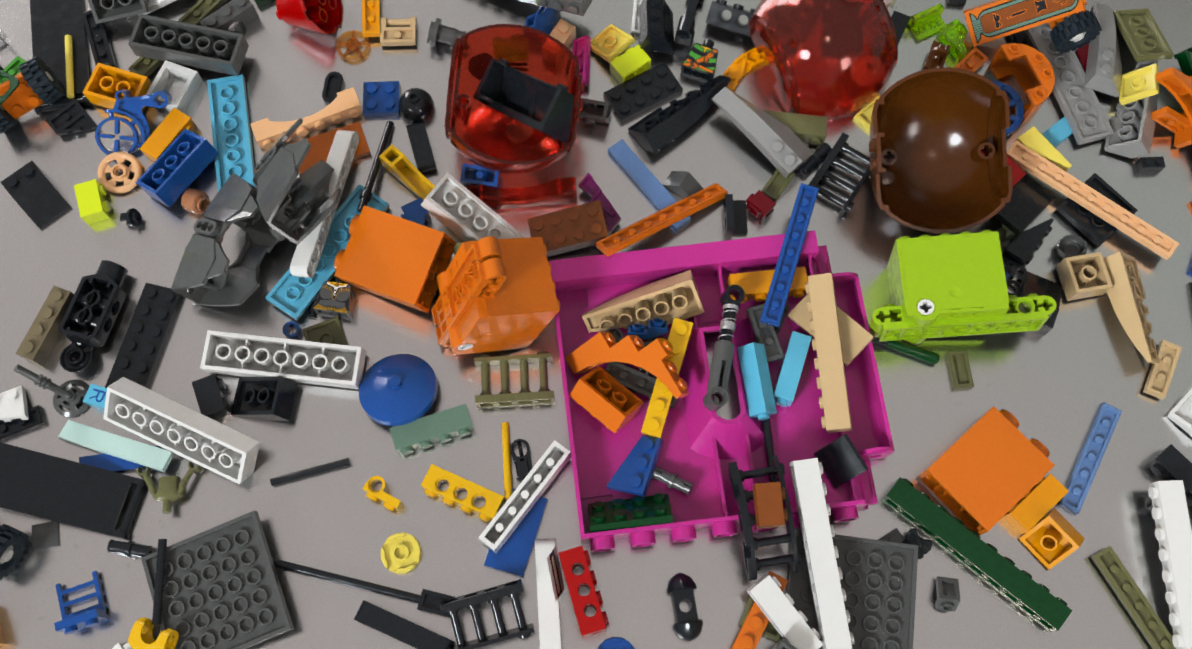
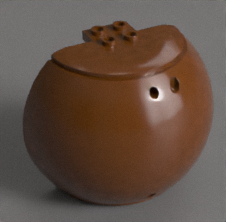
M939 67L922 70L904 77L889 87L879 99H876L871 115L869 152L872 187L879 209L883 210L893 220L911 229L929 233H953L982 224L996 215L1005 206L1006 202H1010L1013 192L1012 166H1007L1006 129L1010 127V110L1005 90L1001 91L1000 87L994 82L972 71Z

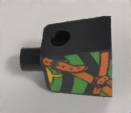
M705 39L703 45L695 43L682 62L681 74L705 82L714 78L718 50L713 48L714 42L712 40Z

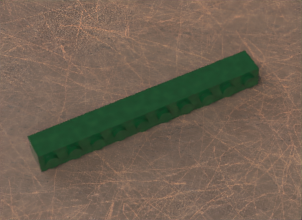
M900 477L893 483L883 496V501L1050 632L1058 631L1072 612L1064 600L1054 597L1049 593L1050 590L1046 586L1032 580V576L1028 572L1014 566L1015 563L1010 558L1003 557L993 545L983 542L979 534L965 528L961 520L947 514V510L943 506L934 504L926 493L916 490L909 480Z

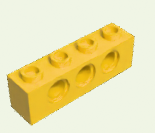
M431 464L421 484L426 495L433 498L437 495L443 498L442 502L453 506L455 503L461 506L460 510L471 514V512L479 514V519L488 523L496 516L505 502L504 496ZM448 482L449 488L446 491H441L439 489L440 485ZM465 490L468 492L466 498H457L460 491ZM483 498L486 500L483 507L475 506L478 499Z

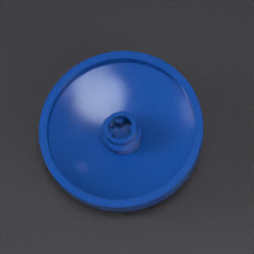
M410 354L391 355L373 364L364 374L359 386V400L364 411L372 420L388 426L405 425L419 419L431 408L437 396L438 383L431 366L420 357Z

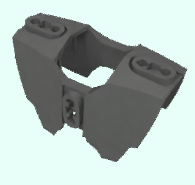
M301 118L286 132L283 131L253 171V182L257 186L256 200L266 223L269 225L270 232L280 241L287 238L290 242L297 245L336 206L342 191L338 188L330 197L327 196L334 168L323 160H320L299 174L298 169L310 150L311 144L306 138L292 144H287L286 141L303 123ZM285 207L295 211L287 212L285 211Z
M232 173L212 202L207 206L206 212L202 216L203 218L198 219L194 224V231L196 232L185 247L171 287L172 291L196 304L205 306L242 305L260 286L258 276L261 269L258 267L266 252L270 253L274 245L280 241L272 235L269 225L260 211L256 200L257 188ZM233 223L245 232L246 242L237 260L229 266L230 260L225 255L221 243L225 232Z

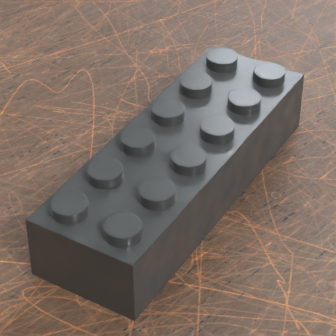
M139 14L128 43L136 56L160 61L167 60L175 64L235 76L239 75L249 47L244 35L240 33L145 14Z

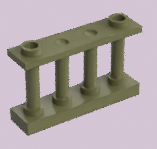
M539 351L537 354L496 357L480 355L479 358H474L475 366L481 367L482 393L475 395L477 408L555 403L554 391L548 389L547 363L553 362L552 353ZM539 363L540 389L538 390L539 392H531L528 387L527 364ZM520 364L521 390L519 393H511L509 391L508 365ZM489 366H500L501 392L499 394L490 393Z

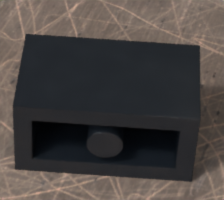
M215 374L192 382L201 414L213 420L231 414L229 407H232L229 397L225 396L224 390L226 385L222 378L220 379Z

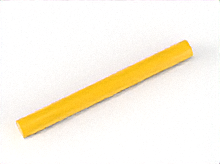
M503 422L501 426L505 500H508L513 494L509 422Z

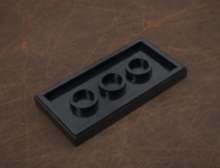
M1026 174L1013 186L1010 202H1006L1005 206L993 217L1016 236H1019L1056 197Z

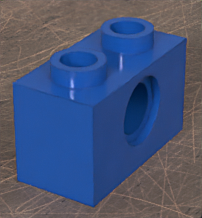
M463 163L460 182L464 186L498 190L501 171L499 168Z

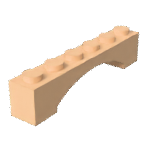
M354 87L338 92L337 97L324 109L302 118L303 123L286 143L291 139L306 136L308 133L323 130L325 127L340 124L344 120L356 118L363 114ZM265 118L250 125L256 142L261 150L269 149L283 131L286 132L297 120L276 122Z

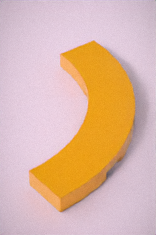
M781 42L773 45L765 44L748 50L736 58L722 76L730 77L731 79L727 88L735 92L743 77L751 70L763 64L775 61L797 63L802 44Z

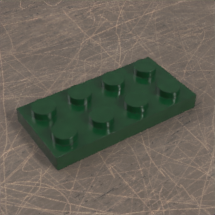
M658 493L653 496H636L630 499H615L607 502L596 501L588 504L591 533L673 522L668 494Z

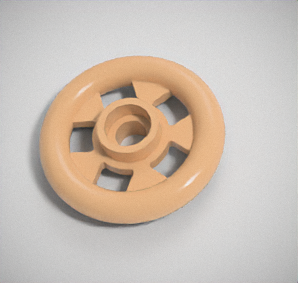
M122 151L107 155L99 164L97 171L100 184H103L107 191L116 194L127 193L136 188V181L143 174L140 161L134 155ZM116 160L118 164L111 168L109 164ZM125 160H128L132 164L129 167H127L123 163L125 162ZM120 171H123V174L121 176H118V173ZM130 172L135 173L132 180L128 179ZM110 173L112 179L107 181L105 174ZM124 181V186H116V182Z

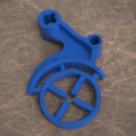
M127 89L117 91L115 93L116 103L114 108L104 110L105 113L109 114V118L101 121L96 128L95 139L99 148L107 155L113 153L104 147L100 137L111 139L115 137L114 134L100 133L102 126L109 120H115V134L120 133V121L126 123L132 129L134 136L121 135L119 137L121 140L134 141L128 153H132L137 146L141 147L150 137V128L143 114V107L164 108L170 105L172 96L169 92L160 90L153 94L131 96V92ZM161 96L165 101L161 102V100H158V97ZM113 112L125 114L133 119V121L130 122L126 118L114 116ZM135 124L138 125L141 131L142 143L139 142V135L136 127L134 126ZM119 139L114 141V152L120 151Z

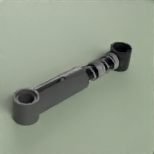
M738 285L729 286L720 298L724 311L719 328L721 334L718 337L719 341H716L714 345L707 392L703 398L704 406L710 411L719 410L728 401L727 389L735 346L731 340L734 337L732 334L735 332L736 327L735 321L737 320L735 316L738 313L741 302L745 298L743 288ZM729 294L733 295L736 300H733ZM712 395L718 397L719 403L713 400Z

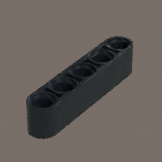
M365 600L362 601L354 620L417 649H451L454 641Z

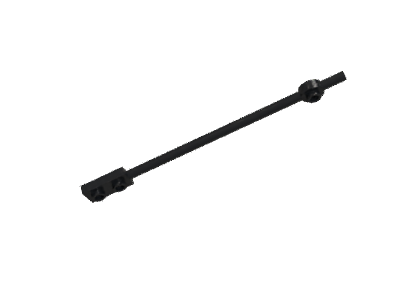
M272 558L276 568L419 603L417 610L450 618V615H447V613L441 614L440 602L455 598L454 596L423 589L421 595Z

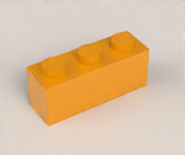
M173 108L139 149L147 158L155 162L184 129L194 132L197 126L191 117Z
M1050 473L1043 477L1003 517L1022 535L1029 532L1069 491Z

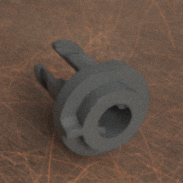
M436 18L435 22L431 21L427 44L436 47L437 42L459 45L460 47L464 46L466 31L463 32L441 25L442 19Z

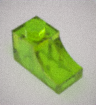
M958 19L940 28L936 36L940 44L951 46L948 54L957 64L968 52L964 45V38L968 31L965 25Z

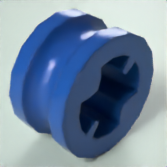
M289 321L283 326V334L288 339L297 340L302 334L301 327L295 321ZM294 327L296 329V332H292V334L290 335L288 330Z

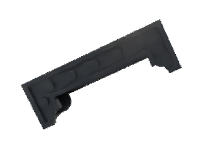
M491 58L473 98L566 144L570 137L574 95L568 92L569 88L560 83L557 86L551 85L509 66L510 62L503 58L499 60Z

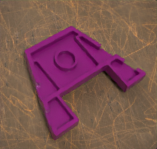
M587 173L578 187L592 197L589 202L601 201L609 233L611 234L621 221V217L596 184L591 174Z

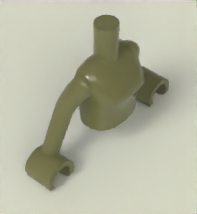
M189 462V470L182 481L179 476L160 477L158 489H156L150 477L152 470L149 467H146L144 472L142 468L137 467L136 473L145 480L154 500L163 502L162 513L170 514L172 501L183 497L189 479L193 473L198 474L202 472V466L197 465L194 468V464Z

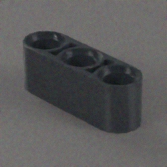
M424 121L406 126L418 170L425 172L437 169Z

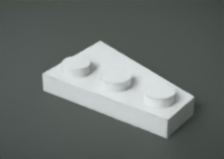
M22 385L0 393V420L11 422L13 419L18 418L22 420L29 419L26 389Z

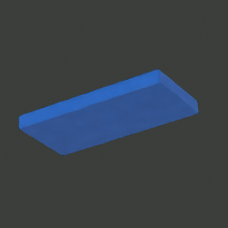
M539 498L498 553L489 548L484 566L524 577L548 502L547 498Z

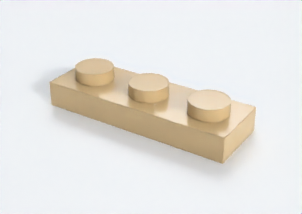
M1164 339L1160 341L1157 349L1159 363L1152 364L1143 390L1144 393L1161 400L1166 398L1182 347Z

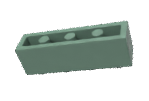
M463 404L389 429L397 453L408 455L413 453L414 449H427L432 447L433 443L439 441L440 443H445L458 435L460 437L467 436L471 433L470 431L474 430L467 405Z

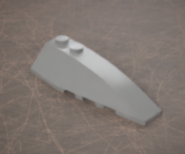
M1095 2L1093 13L1102 31L1096 36V39L1091 40L1089 43L1084 87L1118 98L1120 96L1122 62L1112 7Z
M1158 60L1140 61L1137 63L1134 71L1155 63L1158 65ZM1158 94L1125 105H1121L1118 102L1117 112L1115 116L1111 117L1109 122L1114 134L1106 138L1105 151L1128 158L1150 155L1156 121L1151 119V112L1157 110Z
M724 87L712 98V101L785 178L789 177L814 154L788 126L727 87Z

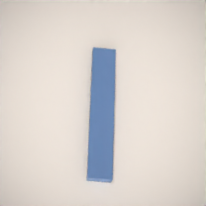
M623 139L608 149V153L659 211L677 202ZM688 216L672 224L675 230H678L689 222L691 217Z
M1105 402L1100 404L1065 486L1069 492L1058 502L1057 506L1075 515L1079 514L1122 413L1121 410Z

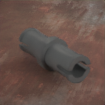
M658 466L652 475L653 479L666 484L668 488H675L686 495L690 494L689 491L692 490L694 485L678 477V474H672Z

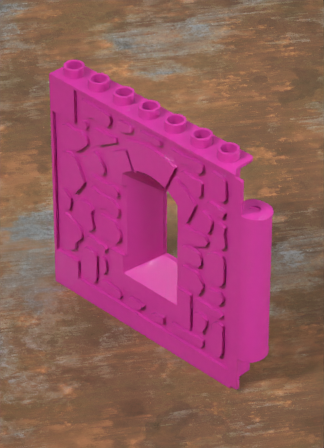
M815 230L806 232L797 267H805L807 279L811 275L832 273L827 246H818ZM785 234L620 252L609 257L603 254L549 261L551 264L552 280H554L556 285V297L560 301V311L555 315L581 544L590 543L591 552L614 550V540L631 538L632 547H646L655 545V535L671 533L672 542L697 539L696 530L712 528L713 537H727L737 534L736 525H740L737 513L739 506L737 500L734 499L730 484L728 463L736 462L738 469L742 471L768 467L762 420L749 416L737 350L738 347L754 342L753 329L746 309L764 304L765 301L756 302L755 300H748L746 303L740 304L738 313L735 316L737 321H735V332L732 334L734 337L731 340L735 345L732 363L741 413L734 419H723L716 414V411L708 410L703 404L710 375L704 333L719 332L720 322L723 319L722 313L724 312L720 298L728 288L727 280L729 275L775 270ZM691 270L705 313L683 319L693 323V330L679 373V377L686 382L687 390L690 394L684 398H679L674 409L669 408L661 437L663 443L655 468L658 466L672 474H678V477L693 483V488L689 491L690 494L686 495L675 488H668L666 484L651 477L646 496H653L658 493L668 494L673 522L591 533L588 504L596 501L607 502L638 496L610 490L606 486L642 437L641 430L650 399L631 391L644 404L632 421L614 433L569 396L578 380L596 367L584 374H574L565 357L599 333L588 332L582 318L584 313L630 291ZM852 272L832 274L837 307L870 333L858 274ZM807 294L799 298H794L793 296H788L786 305H789V310L777 335L784 355L793 331L810 336L788 317V314ZM673 323L668 324L667 333L658 336L657 338H661L663 336L666 340H668ZM624 327L618 328L622 332L623 338L627 336V329H624ZM811 338L791 406L781 407L776 405L777 413L770 415L774 456L777 455L779 463L784 465L785 475L783 477L795 528H800L801 526L789 463L816 458L814 456L815 452L845 434L850 438L867 465L868 470L837 488H834L823 470L821 479L827 488L825 501L830 506L834 522L841 523L859 519L857 510L869 509L868 505L878 504L870 461L886 458L894 453L895 450L872 341L847 367L844 365L852 431L828 433L826 428H822L821 416L825 415L824 408L820 409L819 397H822V390L817 387L816 377H820L819 370L815 369L814 358H818L817 350L813 351L812 339L814 338ZM783 359L768 363L773 392ZM619 362L623 365H626L632 369L639 371L640 367L629 363ZM608 363L599 366L605 370ZM769 476L745 479L742 482L744 490H748V492L753 491L752 486L755 483H769ZM752 499L750 502H747L749 514L755 515L754 499ZM756 523L753 526V531L756 533L778 529V527L757 529Z

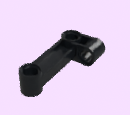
M689 0L686 15L680 17L674 43L692 47L695 35L694 19L699 2L703 3L704 0Z

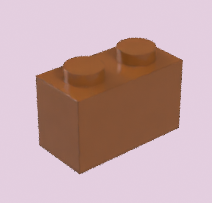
M780 482L755 483L752 489L757 529L783 527L785 521H788L787 509H783L782 500H785L784 487H781Z

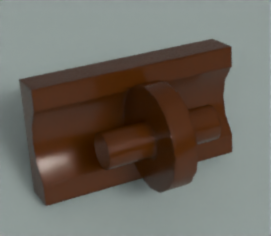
M933 41L923 69L943 67L951 46Z

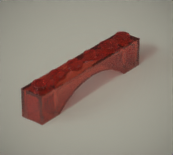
M575 177L556 178L540 185L523 188H496L486 185L464 186L492 210L577 203Z

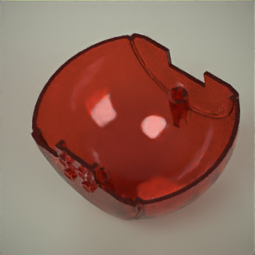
M761 0L748 24L750 36L758 53L760 54L764 51L777 81L774 88L788 113L825 116L827 120H836L853 115L877 98L890 80L897 64L898 46L891 16L883 0Z
M488 25L469 31L462 35L461 39L457 38L452 47L444 118L446 139H449L454 148L466 159L493 172L526 174L555 164L570 153L576 139V122L579 121L580 111L583 110L584 100L581 99V95L584 93V83H581L582 75H579L577 56L573 55V52L563 43L549 34L522 25ZM491 58L496 60L503 58L510 62L509 66L551 85L557 86L560 83L569 88L568 92L574 95L570 137L567 143L554 139L473 98Z

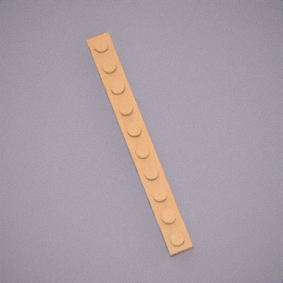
M1017 140L1008 149L1007 155L1019 167L1164 259L1168 260L1179 245L1177 241Z

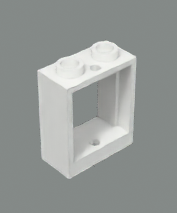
M165 60L146 95L163 90L170 76L186 81L176 101H171L170 105L163 108L169 113L173 108H176L185 114L203 80L197 71ZM161 96L158 97V100H161V102L165 101Z

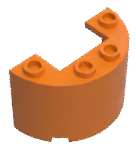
M1019 43L1001 45L987 68L999 81L1012 78L1026 103L1024 105V117L1019 127L1033 119L1054 88L1055 75L1051 63L1043 53L1028 45ZM1015 108L1012 111L1013 116L1016 115Z

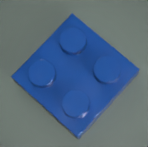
M364 82L363 116H400V82Z

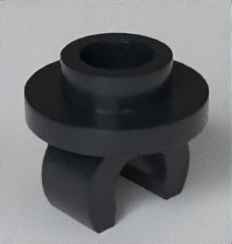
M134 208L129 209L127 213L120 214V221H127L126 225L137 227L141 223L142 216Z

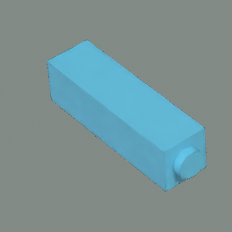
M793 331L789 338L785 357L773 392L775 404L778 406H791L794 400L811 336Z
M752 342L737 348L750 417H756L758 420H767L770 418V415L776 414L777 410L764 344Z

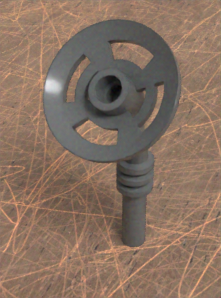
M19 364L15 366L14 372L33 381L38 387H42L44 390L49 389L55 393L53 405L60 415L73 418L82 415L89 409L90 406L86 403L79 409L76 406L81 401V397H85L89 389V385L82 380H69L58 386L51 382L50 378L43 377L42 374L38 375ZM73 384L81 385L84 388V390H81L80 388L73 386ZM60 405L67 409H70L71 412L62 410L60 408Z

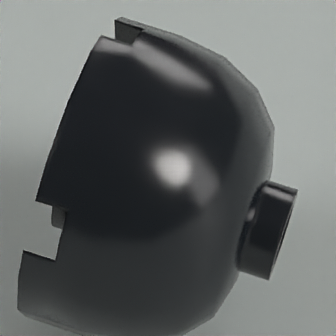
M420 88L406 90L399 99V112L402 119L409 124L423 121L427 123L435 113L434 101L431 95Z

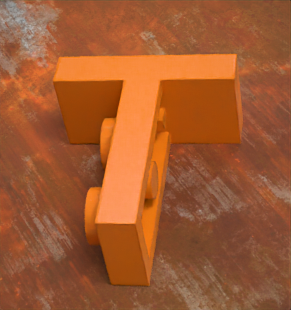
M1168 106L1151 112L1152 120L1175 133L1174 146L1179 149L1192 144V126L1185 112L1178 113Z

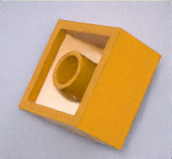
M1054 507L1029 532L1024 533L1019 539L1050 570L1080 548L1085 538Z

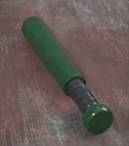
M876 337L872 340L873 342L885 345L887 348L931 364H937L940 358L939 354L900 341L879 342V338Z

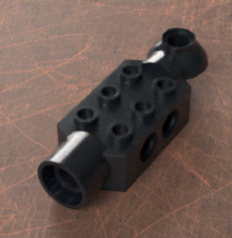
M102 260L96 274L82 277L58 328L72 342L64 348L60 355V365L64 370L68 372L83 371L92 361L93 349L104 346L126 298V293L121 289L128 273L125 267L112 261Z

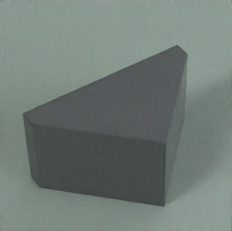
M672 171L663 184L667 190L682 198H686L703 189L691 173L687 171Z

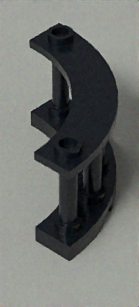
M777 455L773 456V467L742 471L738 469L736 462L728 463L730 484L734 499L737 500L739 506L737 513L740 530L744 534L745 542L742 543L744 565L749 581L757 579V570H760L762 567L791 563L794 573H798L801 555L797 551L793 517L783 477L785 475L783 463H779ZM774 475L776 482H780L781 487L785 489V500H782L783 509L786 508L788 514V521H785L787 534L757 539L753 537L751 528L756 523V518L752 513L749 514L747 502L753 499V491L748 492V490H744L742 482L745 479ZM788 543V555L758 559L755 556V550H758V547Z

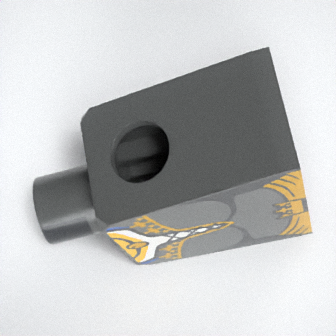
M335 277L334 282L324 281L313 305L314 311L317 315L353 319L354 289L350 284H346L337 277Z

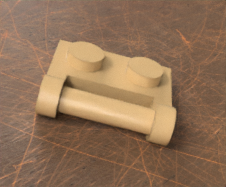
M381 17L380 45L416 46L417 17H411L410 19H387V17ZM388 26H410V27H388Z

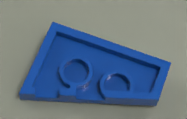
M642 435L606 487L610 490L645 497L663 441L660 438Z

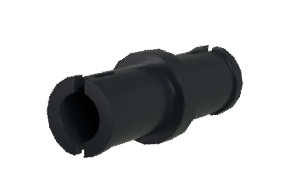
M824 142L799 167L800 172L808 176L832 150L830 145Z
M111 539L107 546V552L124 554L125 557L129 558L132 556L144 557L153 553V546L135 544L134 541L121 542Z

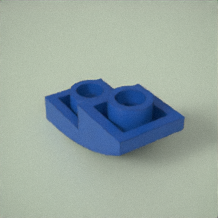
M660 318L648 319L647 326L633 324L628 325L627 335H637L642 340L655 338L668 332L667 321Z

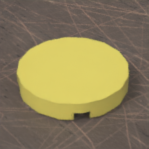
M404 532L389 536L381 548V560L384 566L397 574H405L414 570L422 557V548L418 540Z

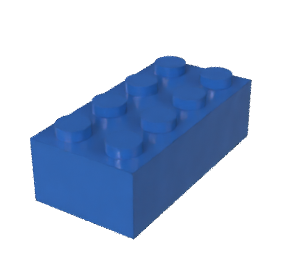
M184 129L136 181V184L150 197L170 208L181 194L190 187V184L201 175L209 163L214 160L218 155V151L207 139Z

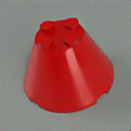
M276 0V15L278 19L283 20L288 25L325 35L337 32V27L341 26L343 18L342 0Z

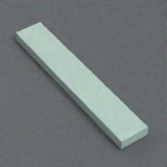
M71 420L66 422L58 435L60 440L162 472L166 471L174 456L171 451Z

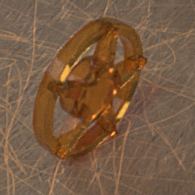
M352 30L340 35L336 42V48L341 57L347 60H358L367 54L370 47L368 38L363 37L365 40L360 42L355 38V35L363 37L362 32ZM352 35L346 42H341L345 37ZM339 45L346 47L347 51L345 54L340 51ZM366 45L365 50L361 53L360 47ZM356 52L358 54L356 56H348L350 53Z

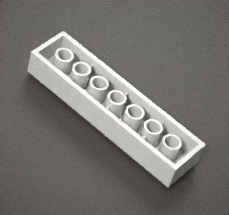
M207 330L200 369L207 373L241 377L283 376L296 383L359 389L363 376L366 351L358 346Z
M125 377L120 378L107 387L104 420L239 485L254 473L260 441Z

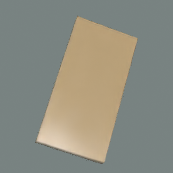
M807 294L788 314V317L815 339V332H811L810 320H813V316L808 311L807 301H811L810 294ZM837 307L843 361L847 367L874 339V336Z

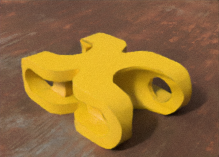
M146 617L136 620L128 638L132 649H175L179 637L176 630H163L155 640L153 637L154 624H152V620Z

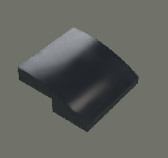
M847 434L814 453V456L818 458V462L822 463L823 470L834 488L868 470L867 465Z

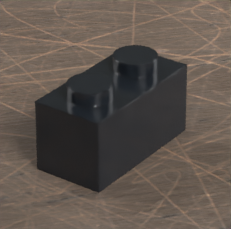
M1140 157L1136 162L1137 172H1161L1165 168L1164 158Z

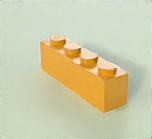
M796 267L788 296L799 298L806 294L805 283L808 282L805 267ZM775 270L730 274L727 284L728 287L738 285L743 288L745 298L741 304L746 303L748 300H755L756 302L765 301ZM729 294L733 300H736L733 295Z

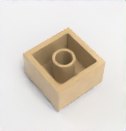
M1101 252L1067 257L1056 265L1067 301L1104 295L1113 288Z

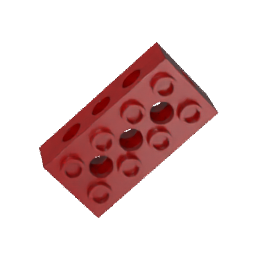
M579 546L559 552V559L582 639L606 632V626L609 625L606 611L602 612L600 608L603 605L600 590L595 591L594 585H597L594 570L589 571L588 565H591L588 550L584 551L583 547ZM576 568H582L584 570V572L581 575H575L573 573L574 569ZM581 588H588L590 593L586 596H581L579 590ZM587 608L596 610V614L592 617L586 616L584 612Z

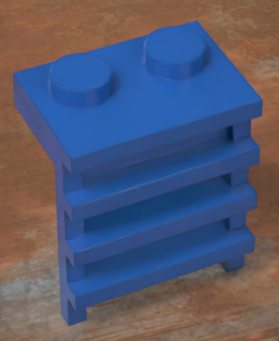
M98 571L92 572V581L63 591L60 583L55 585L62 616L61 621L54 623L57 632H64L65 635L77 632L79 629L98 625L99 622L109 619V615L106 613L105 607L107 606L104 603V592L101 590L100 584L102 582L99 579ZM95 586L96 592L68 602L64 600V596ZM95 598L98 599V604L67 615L66 608Z

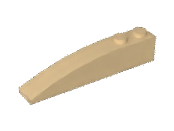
M1122 252L1103 257L1113 288L1106 292V294H1108L1116 316L1126 334L1146 361L1158 364L1159 360L1155 341L1149 335L1153 331L1152 325L1146 319V315H1149V310L1143 303L1146 295L1135 258Z
M688 270L612 299L584 313L582 318L590 333L606 331L611 327H624V329H627L628 325L633 324L647 326L648 319L653 320L654 318L667 321L668 325L673 323L674 318L683 320L705 312L692 272Z

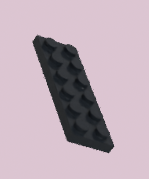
M145 283L105 388L122 377L146 388L149 387L183 296L172 291L171 288Z

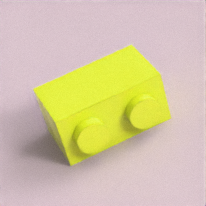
M639 44L635 47H630L624 54L614 57L610 62V72L620 84L651 69V58L640 48Z
M96 179L74 185L80 217L88 225L110 219L109 211H111V208L106 200L107 190L103 184L101 185Z

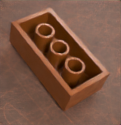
M600 200L527 219L531 237H542L543 244L547 248V257L596 245L597 241L610 235L604 207Z

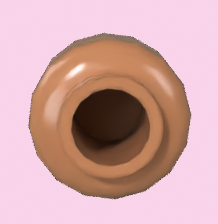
M189 188L181 197L183 209L194 214L204 213L210 204L207 193L195 188Z

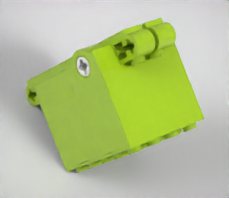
M983 230L979 233L965 231L955 235L943 233L939 236L921 235L916 238L903 236L896 239L886 268L891 304H886L873 312L869 323V330L872 336L879 338V342L904 340L911 345L921 344L928 338L1039 331L1056 310L1057 304L1052 297L1045 295L1008 296L998 231Z

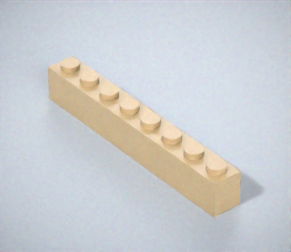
M832 273L808 276L805 288L806 294H810L811 301H807L809 313H812L813 320H810L811 332H815L812 346L813 351L817 350L818 357L814 358L815 369L819 370L820 377H816L818 389L822 390V397H819L820 409L824 408L825 415L821 416L822 428H826L828 433L852 431Z

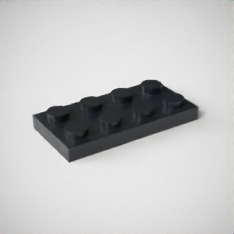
M663 62L604 92L603 96L612 106V110L620 123H623L682 93L683 88L667 64Z

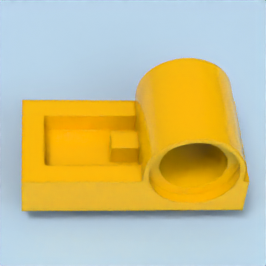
M380 476L371 477L362 488L367 493L365 495L367 498L374 502L377 499L384 502L382 506L392 512L394 509L401 511L404 506L400 500L387 494L389 486ZM381 482L382 488L379 491H374V485Z

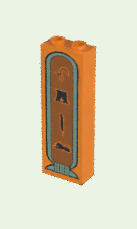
M993 0L963 12L972 45L975 47L1084 11V5H1087L1086 0Z

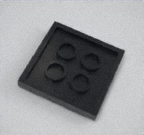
M1096 173L1084 182L1132 214L1138 211ZM1067 198L1056 208L1059 213L1097 247L1117 230V228L1070 198Z

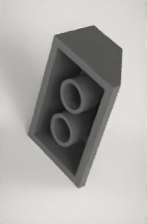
M88 0L96 24L148 12V0Z

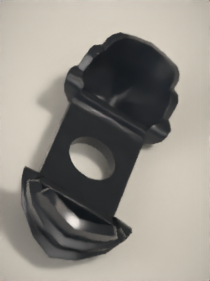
M678 573L669 580L667 588L668 593H673L678 622L673 627L677 636L681 639L692 641L700 635L703 626L702 619H698L693 591L697 589V586L690 576ZM682 600L690 601L692 607L689 612L680 610L679 604Z

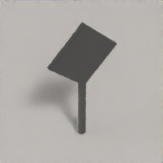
M51 521L31 525L33 551L60 546L58 522Z

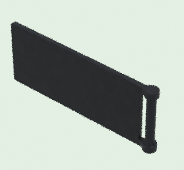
M30 0L33 57H40L50 67L51 71L55 73V76L58 77L59 82L63 85L66 93L65 35H71L73 44L74 96L83 95L82 92L89 81L86 28L82 13L85 12L84 0ZM85 95L82 98L76 99L81 105H92ZM74 99L55 102L50 105L41 104L34 108L37 115L44 114L47 111L62 109Z
M0 442L1 508L128 540L130 535L128 531L144 487H147L144 479ZM131 483L136 484L120 531L114 530Z

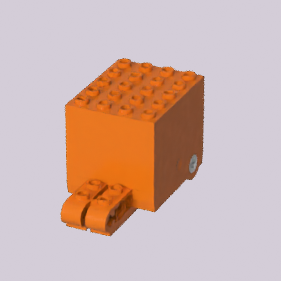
M489 236L461 244L446 271L441 272L436 277L440 296L432 307L431 312L434 325H438L435 328L438 345L451 347L453 355L522 349L530 346L560 311V301L556 297V285L554 280H552L551 264L547 260V248L543 244L542 237L497 239L494 236Z

